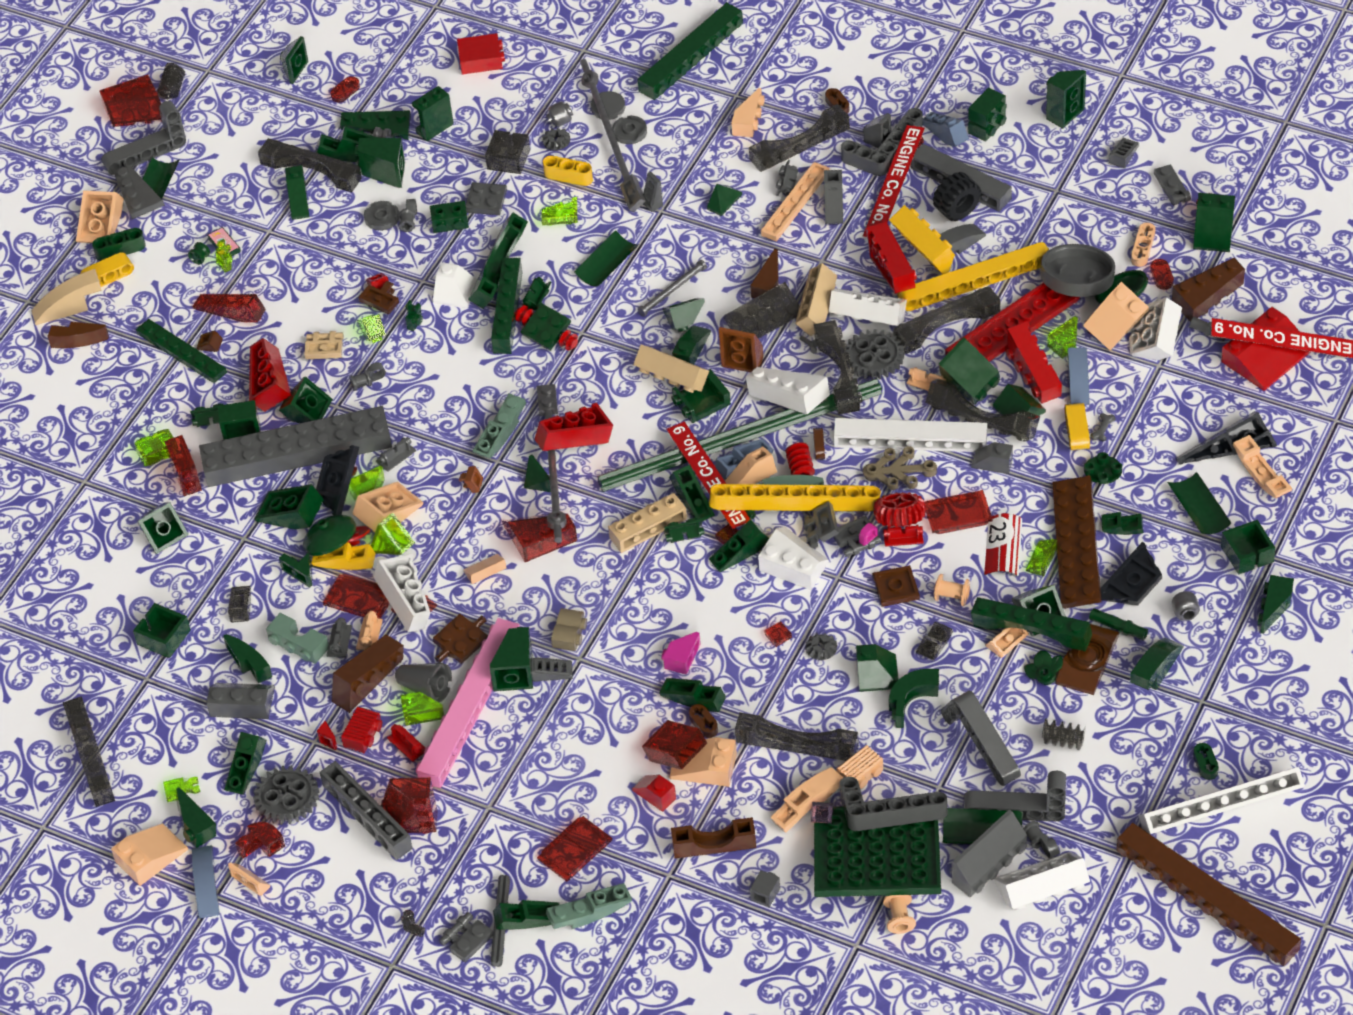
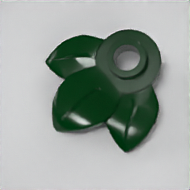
M1040 650L1034 657V663L1026 664L1024 671L1029 678L1037 679L1043 685H1050L1056 679V672L1063 666L1062 656L1059 655L1051 658L1047 651Z

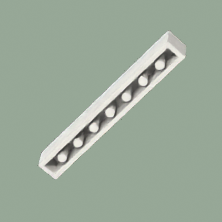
M835 418V448H893L895 450H903L905 447H912L914 450L975 452L987 446V423Z
M1299 767L1138 816L1142 829L1152 834L1305 787Z

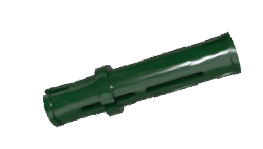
M1093 608L1090 612L1089 620L1116 629L1125 636L1130 635L1144 641L1148 635L1147 628L1138 626L1131 620L1120 619L1096 608Z

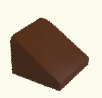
M215 330L202 334L197 349L218 352L223 338Z

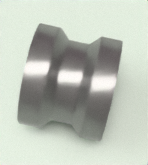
M375 127L373 136L391 138V129L386 128L382 130L380 127Z

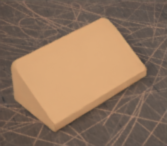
M495 554L463 569V572L470 582L474 584L506 569V563L503 557Z
M1004 628L985 646L1002 658L1029 633L1025 629Z
M232 862L228 864L231 876L259 896H262L270 888V884L244 866Z

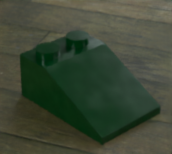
M312 484L268 491L254 519L256 522L295 530L309 528L313 524V520L320 510L324 499Z

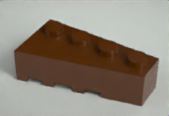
M1234 257L1174 285L1172 301L1182 307L1181 312L1191 322L1194 316L1196 318L1201 315L1204 316L1213 305H1218L1222 298L1228 297L1244 284L1245 268Z
M386 634L333 672L332 702L350 713L402 662L404 658V645Z

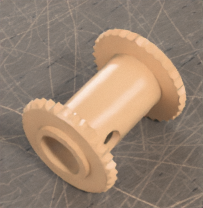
M940 574L934 587L935 601H938L940 596L960 599L961 606H965L970 593V580L966 579L964 584L944 581L943 574Z
M886 895L884 897L883 905L891 910L892 919L887 923V929L890 932L896 934L907 933L916 926V921L913 917L908 916L907 906L912 901L911 895Z

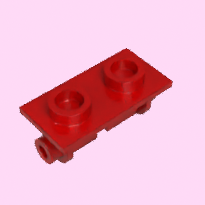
M918 524L916 526H905V529H901V527H887V529L883 530L885 547L924 543L923 527Z
M392 725V734L387 739L407 758L414 762L424 754L426 747L401 725Z

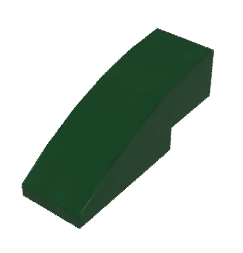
M228 634L223 635L227 650L243 674L251 671L258 684L272 677L270 665L258 651L236 637Z
M666 678L659 692L660 696L689 707L701 704L711 712H719L726 699L721 687L703 686L701 680Z
M522 900L519 904L499 903L493 910L496 929L515 930L549 926L551 923L546 915V910L560 904L559 902Z

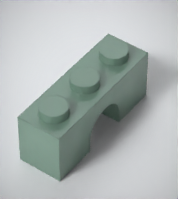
M279 613L266 628L268 640L273 645H279L285 648L287 652L299 655L305 661L316 664L328 650L327 636L312 628L303 636H295L298 633L296 620L282 613Z

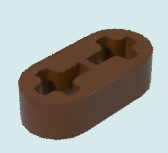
M831 88L825 92V101L836 115L844 116L849 113V101L838 89Z
M813 428L816 460L825 459L823 428Z
M701 704L690 707V721L700 734L705 738L715 737L718 733V723L706 707ZM695 713L702 714V718L697 714L695 715Z

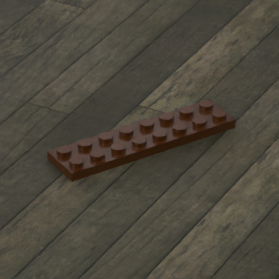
M1089 475L1052 482L1062 607L1066 609L1100 603L1101 589L1091 477Z

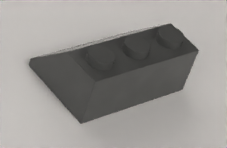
M215 683L209 688L206 702L210 717L269 719L275 685Z

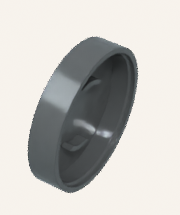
M1065 244L1050 249L1042 258L1041 279L1046 286L1058 293L1074 297H1089L1101 294L1113 285L1115 262L1108 253L1099 248L1084 244Z

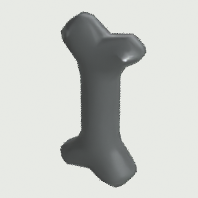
M1102 413L1100 414L1102 422L1098 430L1091 433L1092 440L1106 441L1104 433L1108 425L1116 420L1113 414L1106 415Z

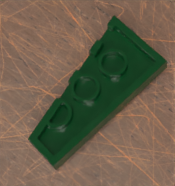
M410 110L341 112L340 127L341 130L346 126L360 132L369 131L371 134H373L375 127H380L382 130L387 128L391 129L392 138L402 136L403 139L409 140L411 112Z

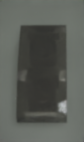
M935 621L928 635H924L916 653L934 661L950 639L953 629Z

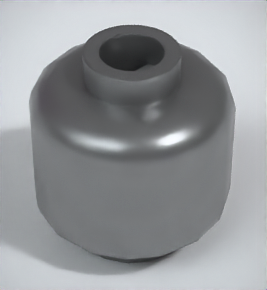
M560 101L551 105L548 108L549 114L546 115L550 124L554 123L557 127H560L572 120L573 112L568 103Z
M1183 591L1176 594L1172 599V607L1178 619L1189 621L1198 615L1200 606L1194 593Z

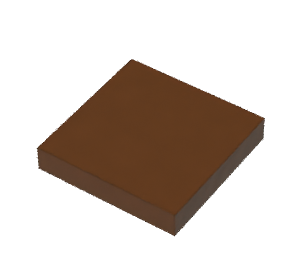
M910 565L872 573L881 607L920 599Z

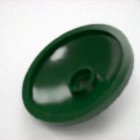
M1129 270L1115 275L1113 285L1107 291L1095 295L1098 304L1101 305L1121 282L1139 297L1148 284L1146 273L1141 270Z
M334 515L321 519L307 532L303 541L304 550L309 555L320 556L342 547L351 539L356 531L354 519L347 515Z

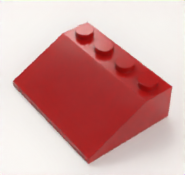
M1274 307L1269 308L1251 323L1299 331L1286 315ZM1232 339L1222 347L1221 362L1265 391L1311 352Z

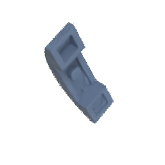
M213 846L193 848L192 868L199 919L218 916L220 911L216 891Z

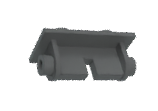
M789 159L785 166L782 165L778 175L781 177L776 183V188H778L776 196L780 192L788 196L795 187L798 169L796 166L789 165Z
M403 437L401 441L395 444L394 448L391 447L386 452L381 453L376 463L389 472L416 452V449L410 445L412 441L409 437Z
M338 618L332 626L327 657L346 658L352 625H347L344 618Z

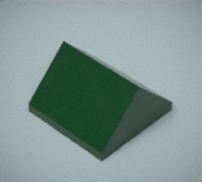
M1012 384L1006 385L993 404V408L1016 430L1046 412V409L1023 387Z

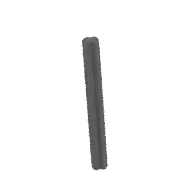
M500 875L498 877L496 907L499 903H508L510 877L508 875ZM495 920L491 965L493 967H500L503 963L505 930H497Z

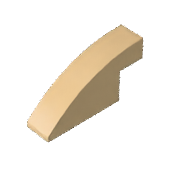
M93 269L74 276L46 294L31 310L35 325L88 311L84 296L102 291L96 270Z

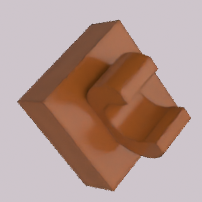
M470 466L467 473L460 474L459 481H464V488H469L472 493H478L483 477L476 466Z

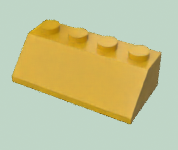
M904 205L889 221L942 275L949 273L955 256L951 251L952 245L946 239L942 241L940 239L941 235L935 229L931 231L929 229L930 224L924 218L920 220L918 218L919 214L913 208L909 210Z

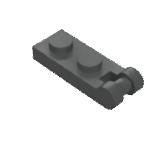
M1171 164L1154 169L1156 179L1173 206L1181 201L1188 202L1191 200L1189 191L1185 189Z

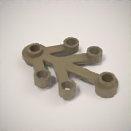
M905 447L902 456L891 466L884 467L896 457L895 450L887 448L884 451V456L875 464L870 463L864 466L863 475L868 481L879 480L889 490H896L898 488V480L906 484L909 489H914L918 486V479L915 476L908 477L904 473L922 472L925 477H933L937 474V464L933 460H926L923 464L904 465L915 456L914 448ZM885 474H891L894 477L888 478Z

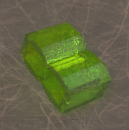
M169 429L157 431L152 436L142 437L134 443L136 452L144 466L154 465L162 459L171 458L179 453L177 442Z

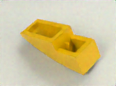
M347 542L331 553L313 556L311 564L317 567L337 570L373 568L376 553L370 544L352 547Z

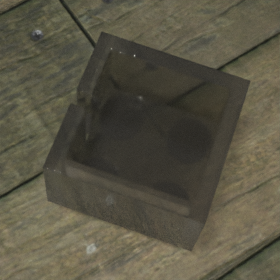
M495 130L485 153L487 170L521 174L530 152L529 135L520 133L510 135V132Z

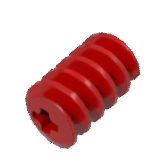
M803 442L788 446L785 452L791 475L813 476L815 469L813 468L809 446Z

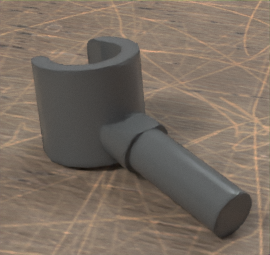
M803 336L800 337L801 341L810 346V351L813 354L817 353L816 347L822 348L820 340L810 341Z

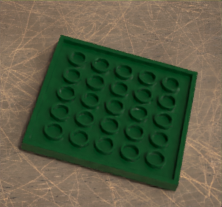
M843 806L814 807L815 897L941 894L938 820L853 831L847 825Z

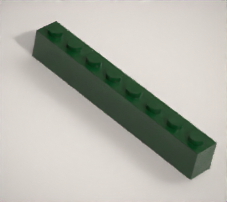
M726 2L637 79L639 92L653 100L657 99L743 24L742 10Z

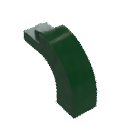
M939 669L915 670L904 675L894 684L889 694V711H892V720H896V728H904L905 709L910 701L923 696L938 697Z

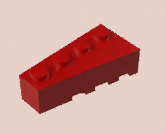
M1026 321L1007 329L1006 355L1009 360L1013 361L1016 371L1020 372L1023 376L1024 383L1030 386L1033 396L1038 398L1042 404L1062 396V383L1052 365H1048L1044 350H1039L1038 339L1035 334H1030L1029 328L1031 326Z
M262 338L250 346L249 401L255 400L256 406L266 412L291 396V391L279 348Z
M593 403L590 408L584 406L579 408L577 412L572 413L569 411L565 413V416L560 417L557 415L539 421L534 440L542 451L605 444L609 442L613 424L597 403Z

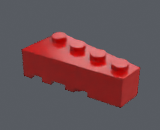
M887 222L866 227L870 259L893 292L896 294L916 288V272L911 268Z

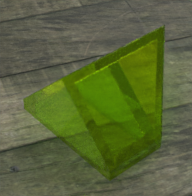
M391 513L378 524L371 547L376 554L402 555L415 544V541L395 514Z

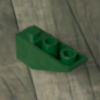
M750 519L709 560L719 572H722L759 552L766 545L769 537L759 525Z
M1270 575L1269 583L1265 582L1263 594H1267L1266 598L1262 597L1261 609L1264 612L1259 613L1258 625H1261L1262 634L1290 607L1294 578Z
M244 732L240 733L224 790L244 795L261 761L266 739Z

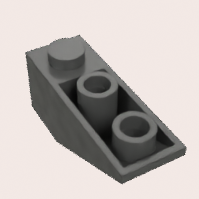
M824 170L825 224H843L842 170Z

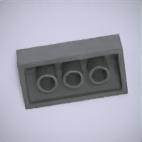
M1010 809L953 861L952 883L969 897L981 892L989 880L995 879L999 871L1003 867L1009 866L1013 858L1017 854L1023 853L1027 847V834Z

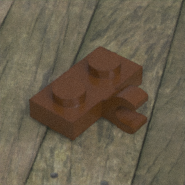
M389 281L385 282L381 290L368 285L358 297L359 302L386 314L392 312L399 303V299L393 296L395 289L391 287L394 284Z

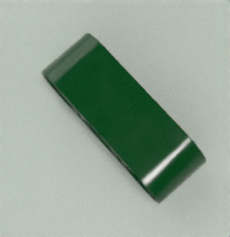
M131 228L99 237L93 241L92 246L96 259L102 261L118 253L128 255L141 251L145 248L146 243L143 231L140 228Z

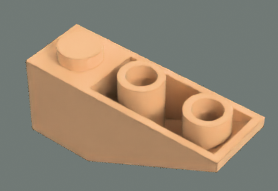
M758 88L734 111L731 123L732 136L753 137L754 131L758 130L759 122L757 119L761 118L762 109L760 107L764 106L765 101L761 88Z
M763 446L747 454L725 480L726 484H756L762 481V479L769 478L777 473L772 454Z

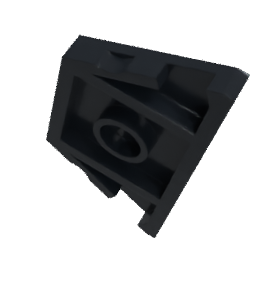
M351 445L350 449H341L335 454L324 456L316 490L324 499L323 504L332 510L333 516L342 515L359 451L358 446Z
M1144 542L1140 543L1100 588L1101 600L1138 606L1162 579V573L1156 566L1152 555L1149 554Z

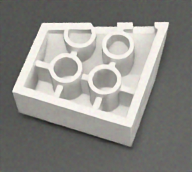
M1166 297L1146 304L1149 307V311L1131 329V336L1129 337L1130 355L1154 360L1165 359L1173 355L1182 307Z
M786 527L774 530L758 556L759 571L812 590L829 563L826 557L814 548H811L810 545Z

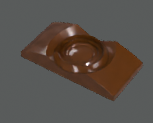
M1090 624L1092 638L1087 650L1081 651L1069 648L1063 658V666L1059 670L1056 684L1094 695L1120 632Z

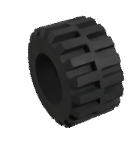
M956 172L949 175L937 187L933 197V205L950 221L962 220L978 205L982 191L980 186L968 175Z

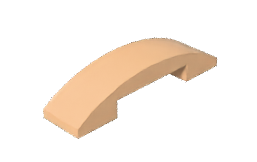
M1250 435L1233 442V446L1243 465L1265 492L1274 498H1278L1292 491V487L1282 475L1278 476L1262 457L1260 447Z

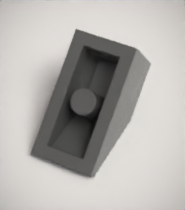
M886 113L876 117L869 124L865 125L863 129L865 143L876 148L880 147L891 133V114Z
M993 442L975 451L971 468L1009 474L1013 461V445Z

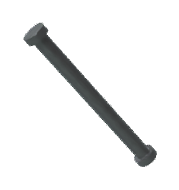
M699 260L696 266L647 304L638 308L639 314L645 317L648 311L701 270L704 271L707 268L706 263L703 260Z

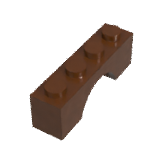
M753 817L732 820L727 827L714 832H702L696 830L692 825L671 828L675 859L757 848Z

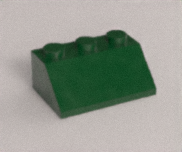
M1085 70L1060 71L1048 79L1046 84V120L1063 129L1085 110Z

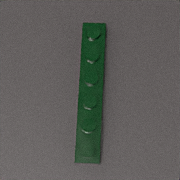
M150 319L146 320L136 329L139 336L212 383H216L227 373L224 366Z

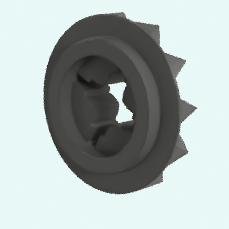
M559 127L556 130L551 128L550 131H545V135L542 136L544 146L551 150L563 149L569 145L571 140L570 134L565 129L560 130Z
M816 633L815 636H810L806 642L807 654L816 660L829 659L837 651V641L834 640L832 635L828 636L826 633L820 635ZM819 642L824 645V650L818 646Z

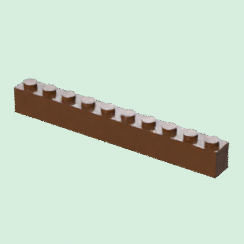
M1132 823L1117 838L1116 850L1120 855L1129 858L1137 867L1145 869L1153 878L1162 881L1169 889L1181 894L1189 903H1193L1201 908L1206 915L1214 917L1222 926L1234 931L1239 938L1247 940L1255 949L1267 954L1272 961L1285 966L1300 950V937L1136 824Z

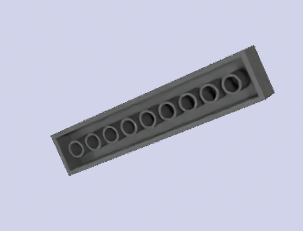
M379 406L199 445L207 486L213 487L323 463L324 456L335 454L341 449H350L351 445L359 447L358 455L391 448L392 443L384 408Z

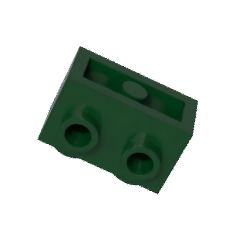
M465 201L430 206L434 233L469 228Z

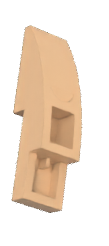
M832 767L814 775L783 799L785 804L771 816L772 821L786 833L813 807H819L840 787V781L844 777Z

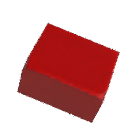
M383 273L366 279L368 285L380 290L385 282L389 281L388 277Z
M324 721L317 730L319 742L336 750L335 736L327 722Z

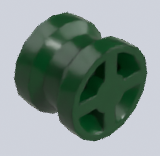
M196 242L193 246L194 249L188 252V257L195 264L201 265L205 257L210 255V249L204 243Z

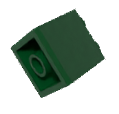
M359 138V144L355 146V154L359 156L357 164L358 168H361L362 175L397 188H402L406 163L402 139Z
M1198 193L1193 249L1230 252L1235 196Z
M964 337L938 364L940 373L946 379V382L974 405L978 401L984 400L987 392L991 388H995L1000 381L999 371Z
M529 627L508 629L490 663L494 692L533 689L531 659L533 658Z

